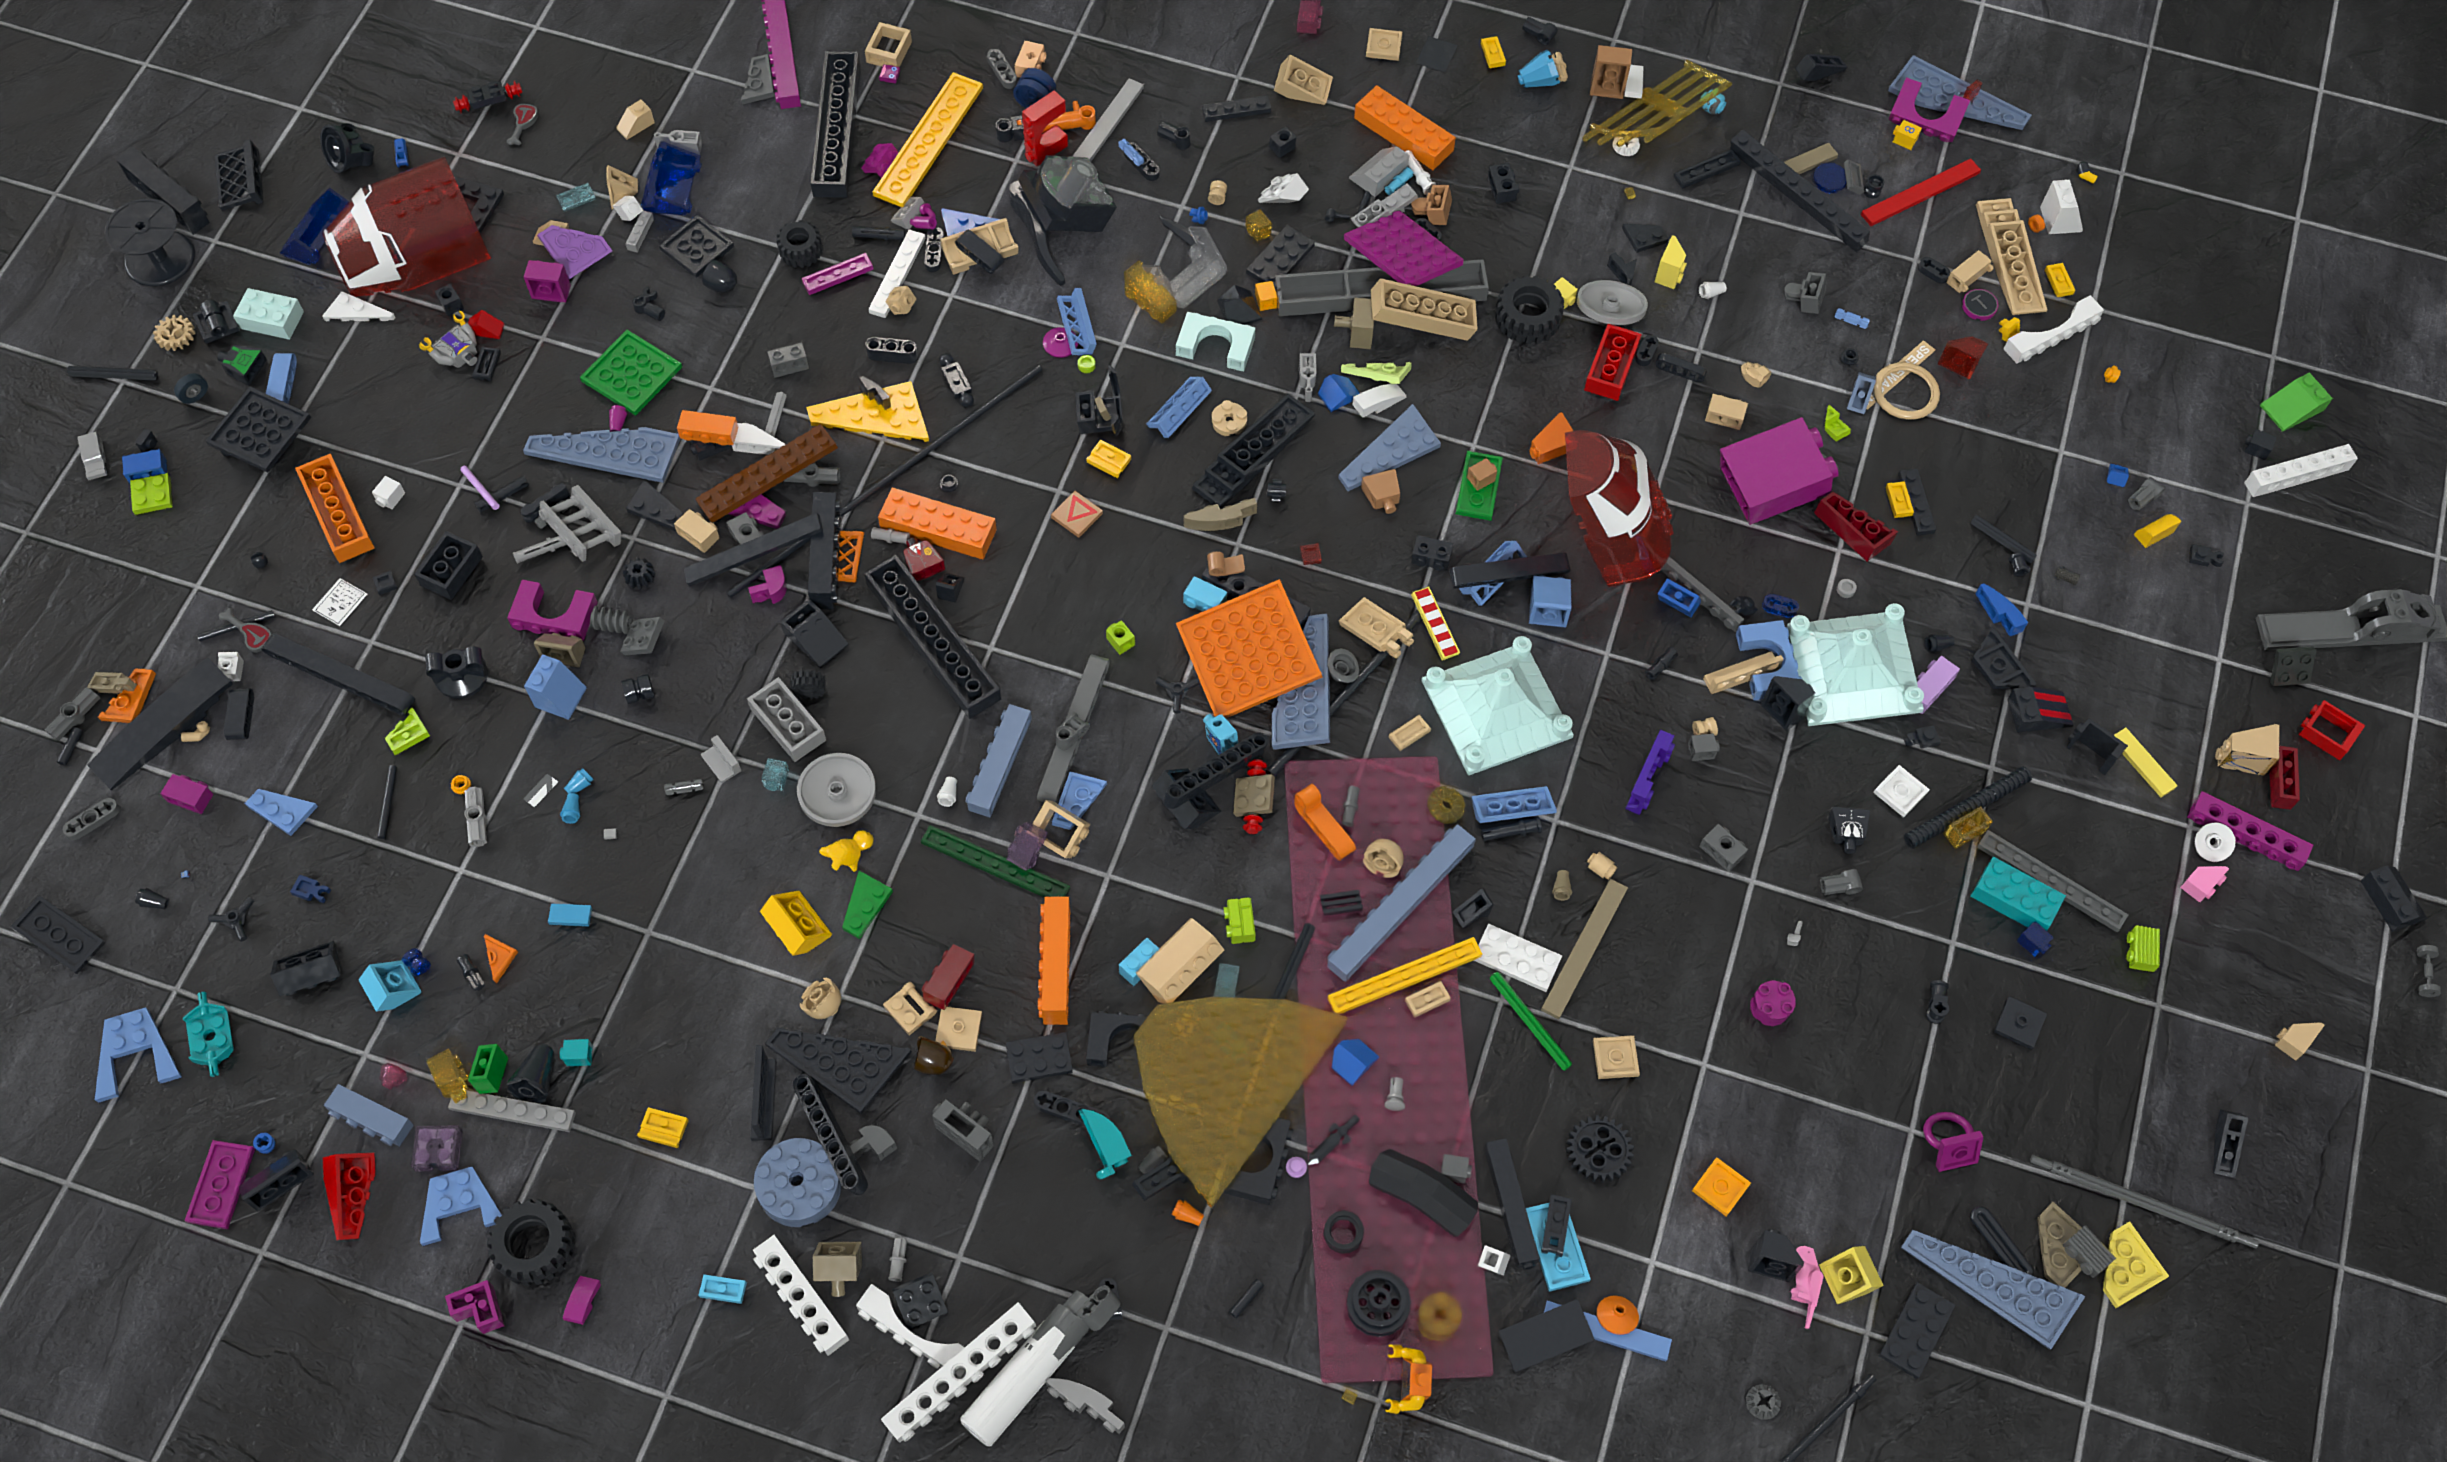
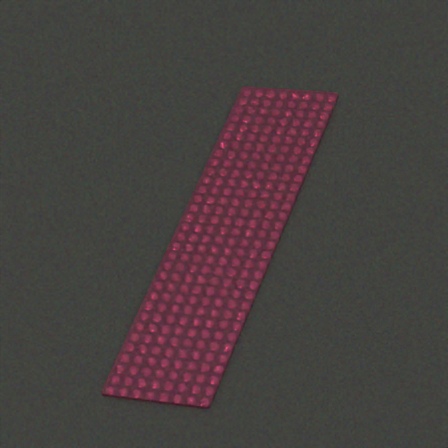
M1431 756L1289 761L1285 765L1284 771L1295 945L1305 923H1310L1315 927L1313 936L1297 970L1308 1160L1310 1153L1331 1133L1334 1134L1338 1131L1329 1132V1128L1333 1123L1340 1127L1354 1114L1360 1118V1121L1347 1132V1135L1351 1138L1349 1143L1342 1145V1141L1345 1138L1342 1137L1340 1143L1320 1163L1308 1165L1321 1381L1323 1383H1351L1402 1380L1403 1357H1388V1354L1394 1353L1393 1348L1388 1347L1389 1345H1402L1403 1348L1421 1350L1425 1354L1426 1361L1432 1364V1379L1491 1377L1493 1375V1361L1484 1268L1478 1266L1483 1252L1479 1207L1470 1225L1458 1237H1453L1418 1209L1371 1187L1368 1183L1371 1166L1379 1153L1389 1148L1422 1162L1440 1173L1444 1154L1469 1158L1468 1165H1472L1471 1177L1466 1178L1465 1184H1455L1478 1201L1457 967L1336 1016L1327 999L1328 995L1455 945L1449 877L1447 875L1346 982L1327 967L1329 954L1334 949L1338 950L1343 939L1346 936L1350 937L1354 933L1355 927L1360 922L1364 923L1368 919L1367 915L1369 912L1381 905L1380 901L1386 895L1390 896L1394 886L1399 881L1403 882L1406 879L1405 876L1411 868L1415 869L1419 865V860L1425 854L1428 856L1432 852L1431 848L1437 841L1441 842L1444 839V823L1437 820L1441 812L1435 813L1437 815L1434 817L1431 813L1438 808L1430 809L1431 813L1428 808L1430 794L1440 789L1438 759ZM1310 784H1314L1321 794V803L1356 846L1355 851L1340 861L1334 857L1295 808V794ZM1356 786L1360 789L1357 802L1359 807L1355 812L1354 825L1347 827L1341 824L1344 813L1343 803L1346 802L1348 787ZM1432 794V795L1430 796V797H1432L1433 799H1435V800L1438 801V799H1437V797H1436L1435 794H1434V795ZM1430 800L1431 803L1429 804L1437 805V803ZM1442 801L1439 803V807H1440L1441 810H1442ZM1377 839L1392 840L1403 851V865L1399 873L1394 877H1383L1384 873L1377 870L1376 874H1374L1363 862L1367 847ZM1352 890L1360 891L1363 910L1323 916L1320 895ZM1357 903L1326 907V909L1357 905ZM1441 981L1451 998L1450 1001L1414 1018L1405 1002V998ZM1360 1039L1379 1056V1059L1351 1086L1332 1069L1334 1049L1342 1040ZM1395 1077L1404 1080L1402 1096L1404 1097L1405 1109L1401 1111H1392L1385 1107V1102L1388 1101L1387 1096L1390 1094V1079L1394 1078L1395 1082ZM1342 1210L1356 1214L1363 1222L1364 1227L1363 1240L1360 1246L1353 1252L1346 1254L1337 1253L1330 1249L1323 1235L1325 1222L1329 1216ZM1340 1220L1333 1225L1331 1234L1336 1242L1348 1244L1356 1237V1229L1351 1222ZM1377 1269L1392 1272L1401 1278L1409 1289L1411 1298L1410 1313L1402 1328L1394 1334L1384 1337L1368 1336L1356 1329L1348 1317L1346 1308L1348 1291L1354 1280L1367 1271ZM1374 1287L1367 1288L1366 1290L1371 1292ZM1377 1297L1375 1303L1382 1304L1384 1300L1381 1297ZM1396 1299L1391 1300V1304L1393 1306H1398V1301ZM1359 1300L1360 1306H1365L1367 1304L1366 1300ZM1369 1313L1367 1315V1317H1369L1370 1319H1375V1315L1373 1313ZM1385 1313L1383 1315V1318L1385 1320H1388L1391 1318V1315L1389 1313Z

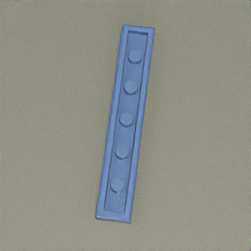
M1547 1301L1544 1312L1561 1305ZM1583 1312L1595 1340L1665 1362L1667 1361L1672 1339L1637 1328L1625 1335L1613 1334L1601 1326L1597 1316Z

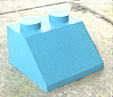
M404 960L370 964L359 978V982L376 1012L395 1009L421 993Z

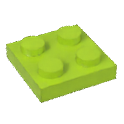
M168 473L130 480L132 511L135 515L173 507L171 480Z

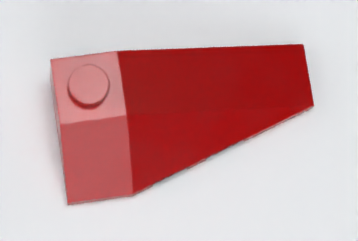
M374 1153L334 1154L323 1157V1178L337 1240L359 1238L365 1216L366 1200H369L370 1184L371 1181H374L375 1177Z

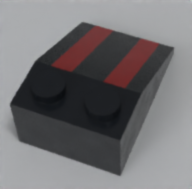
M2037 687L2013 689L2007 699L2017 733L2073 727V721L2062 691Z

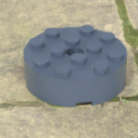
M793 1138L776 1144L763 1155L754 1175V1190L763 1210L774 1221L789 1227H802L803 1225L822 1220L835 1207L841 1193L842 1185L822 1145L810 1139ZM798 1180H803V1182L800 1185L793 1186L794 1182Z

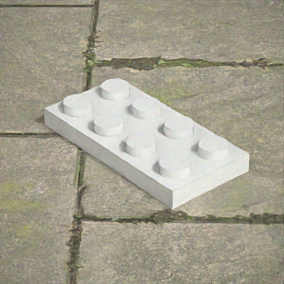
M1488 924L1478 945L1482 952V957L1473 961L1547 992L1562 955Z

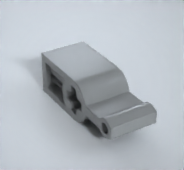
M674 130L670 134H661L660 132L654 134L658 148H672L675 153L700 155L702 147L700 132Z
M1300 353L1299 378L1300 386L1305 389L1306 402H1311L1312 388L1316 383V353Z
M97 432L78 436L81 458L85 465L87 479L91 480L106 476V458L103 442Z

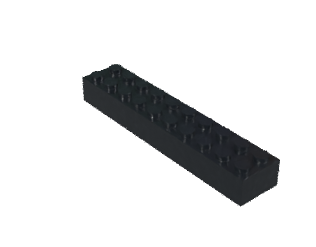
M825 51L810 183L813 197H848L861 67L859 52Z
M897 555L864 573L867 586L969 719L1001 700L999 687Z

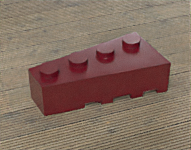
M1835 492L1830 493L1820 501L1814 514L1866 562L1891 545L1898 533L1897 530L1893 528L1892 530L1884 526L1885 523L1879 519L1875 521L1867 516L1868 513L1866 511L1854 508V504Z

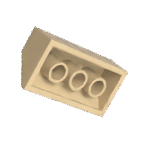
M1190 918L1136 974L1158 1002L1170 1005L1224 949L1209 931L1193 918Z

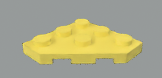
M2131 1222L2110 1233L2108 1250L2117 1259L2105 1269L2103 1291L2114 1307L2118 1308L2165 1280L2169 1275Z

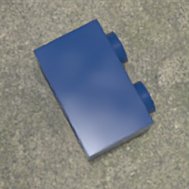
M160 449L122 457L123 475L129 483L130 480L167 473V461Z
M1668 578L1657 594L1660 601L1689 617L1693 616L1701 603L1700 596Z

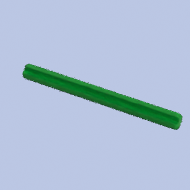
M1495 972L1490 977L1491 982L1561 1069L1565 1071L1572 1065L1570 1059L1499 972Z

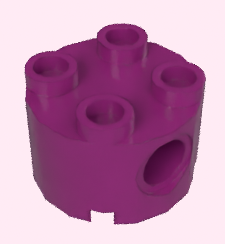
M1772 980L1759 986L1750 1001V1009L1753 1016L1761 1021L1762 1024L1776 1026L1782 1024L1791 1015L1795 1008L1796 998L1789 984Z

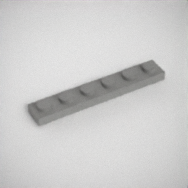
M454 1088L448 1106L452 1111L570 1132L576 1114L574 1110L489 1094H479L478 1092Z

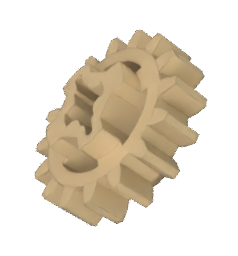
M173 315L171 319L165 317L166 321H159L160 326L155 325L157 331H153L154 339L161 348L165 347L167 351L170 348L176 351L177 347L183 349L184 344L190 345L188 341L194 340L192 336L195 334L194 326L188 318L184 319L182 315L178 318Z

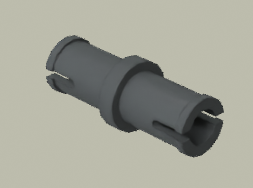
M1356 786L1348 787L1346 802L1343 803L1344 813L1341 824L1347 827L1354 825L1355 812L1359 807L1357 802L1360 789Z

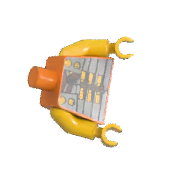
M1389 1345L1388 1347H1392L1394 1353L1388 1354V1357H1403L1401 1401L1387 1399L1385 1402L1390 1403L1391 1408L1385 1411L1398 1414L1400 1410H1419L1422 1408L1424 1401L1431 1396L1432 1364L1426 1361L1425 1354L1421 1350L1403 1348L1402 1345Z

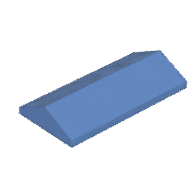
M1547 786L1471 796L1475 818L1479 823L1557 813Z

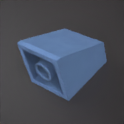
M1543 575L1533 576L1529 624L1566 627L1571 611V579L1562 577L1551 578Z
M543 654L524 685L535 708L568 720L587 689L560 660Z

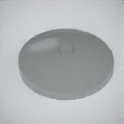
M1611 280L1589 282L1580 288L1577 296V305L1585 315L1596 321L1613 325H1627L1638 322L1645 316L1648 306L1646 297L1639 290L1628 284Z
M832 753L815 759L804 769L797 784V797L804 813L813 821L831 827L845 826L859 820L869 811L876 795L875 779L868 765L861 759L845 753Z

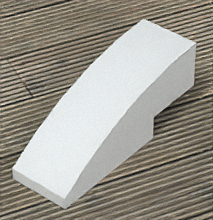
M1397 384L1381 385L1354 396L1353 406L1362 417H1365L1374 411L1379 413L1405 399L1406 394Z

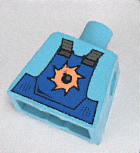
M1208 714L1204 717L1203 722L1205 723L1207 738L1218 755L1238 744L1237 731L1223 715L1214 717L1212 714Z

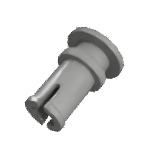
M1395 1077V1082L1394 1078L1390 1079V1094L1387 1096L1388 1101L1385 1102V1107L1392 1111H1401L1405 1109L1404 1097L1402 1096L1404 1080Z

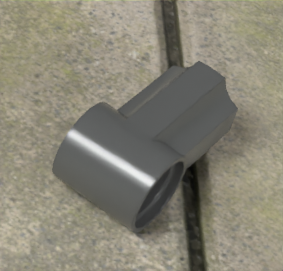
M2149 477L2139 490L2128 499L2130 507L2134 510H2141L2151 500H2156L2164 492L2165 488L2152 477Z
M1856 869L1820 879V887L1824 895L1842 892L1850 895L1863 890L1860 876Z

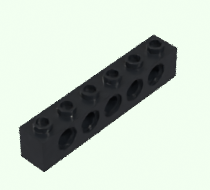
M1207 567L1202 574L1203 581L1227 591V599L1231 600L1265 586L1243 573L1212 576L1209 574V568ZM1288 597L1302 629L1310 616L1311 608Z

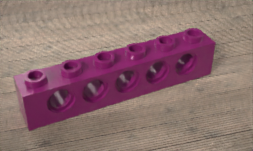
M2203 791L2195 799L2187 818L2197 824L2221 823L2226 825L2233 832L2235 842H2239L2250 850L2257 851L2269 859L2276 860L2286 865L2289 869L2299 871L2306 864L2313 844Z

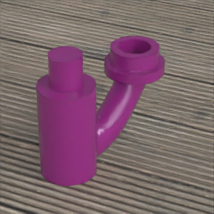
M924 203L919 209L923 216H916L914 219H910V225L920 229H934L937 225L936 215L931 209L930 204Z

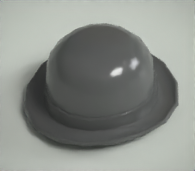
M1343 648L1335 649L1330 653L1327 667L1331 677L1338 682H1354L1359 676V665L1355 656Z

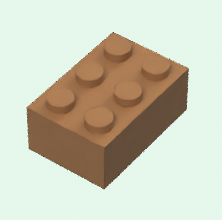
M1598 45L1591 78L1590 95L1623 99L1631 66L1632 49Z

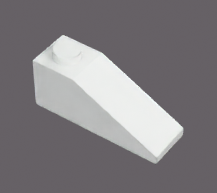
M737 423L739 428L734 445H732L733 451L769 455L780 447L785 446L783 442L754 425Z

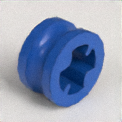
M268 1133L258 1134L253 1141L254 1148L263 1154L271 1152L276 1143L275 1139ZM261 1141H267L268 1145L262 1146L260 1143Z

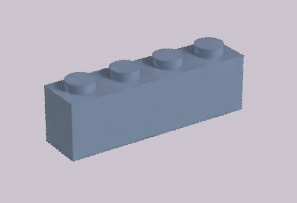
M339 1084L324 1104L329 1110L328 1115L337 1120L341 1117L346 1120L345 1123L355 1129L359 1126L363 1128L365 1134L371 1137L377 1135L381 1137L380 1140L389 1146L395 1144L400 1147L413 1127L408 1118Z

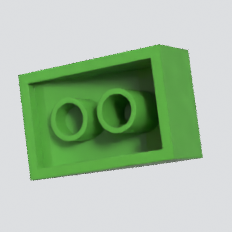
M2309 372L2288 384L2261 403L2260 406L2283 432L2324 411L2333 398Z

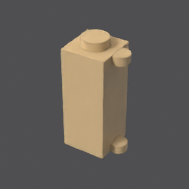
M1978 250L1950 273L1946 283L1958 293L1966 292L1969 285L1987 271L1991 272L1993 270L1992 260Z

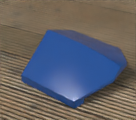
M1336 374L1326 377L1318 392L1319 397L1330 412L1352 402L1353 397L1360 394L1349 378Z
M1360 1039L1342 1040L1334 1049L1332 1069L1353 1086L1379 1059V1056Z

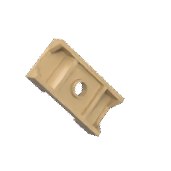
M1006 218L969 229L995 249L1003 259L1018 254V245L1014 243ZM965 231L941 238V247L953 275L967 271L969 266L977 264L955 245V241Z

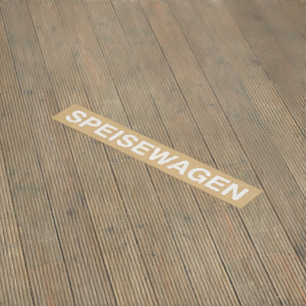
M1923 340L1899 362L1919 365L1935 349ZM1895 371L1888 374L1882 383L1883 396L1910 372ZM1873 391L1866 408L1867 410L1877 402Z

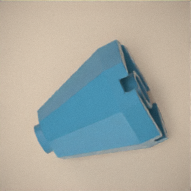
M1548 50L1540 52L1519 70L1520 75H1517L1520 85L1523 84L1524 87L1553 86L1560 83V80L1557 79L1559 75L1554 60L1548 57V55H1551Z

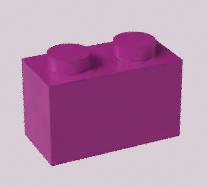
M174 774L171 775L160 793L168 803L199 814L203 813L213 796L206 783L201 781L196 783L185 775L177 776Z

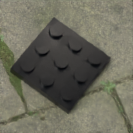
M696 215L660 244L659 247L662 252L697 278L705 271L710 261L719 260L734 247V243L700 216Z

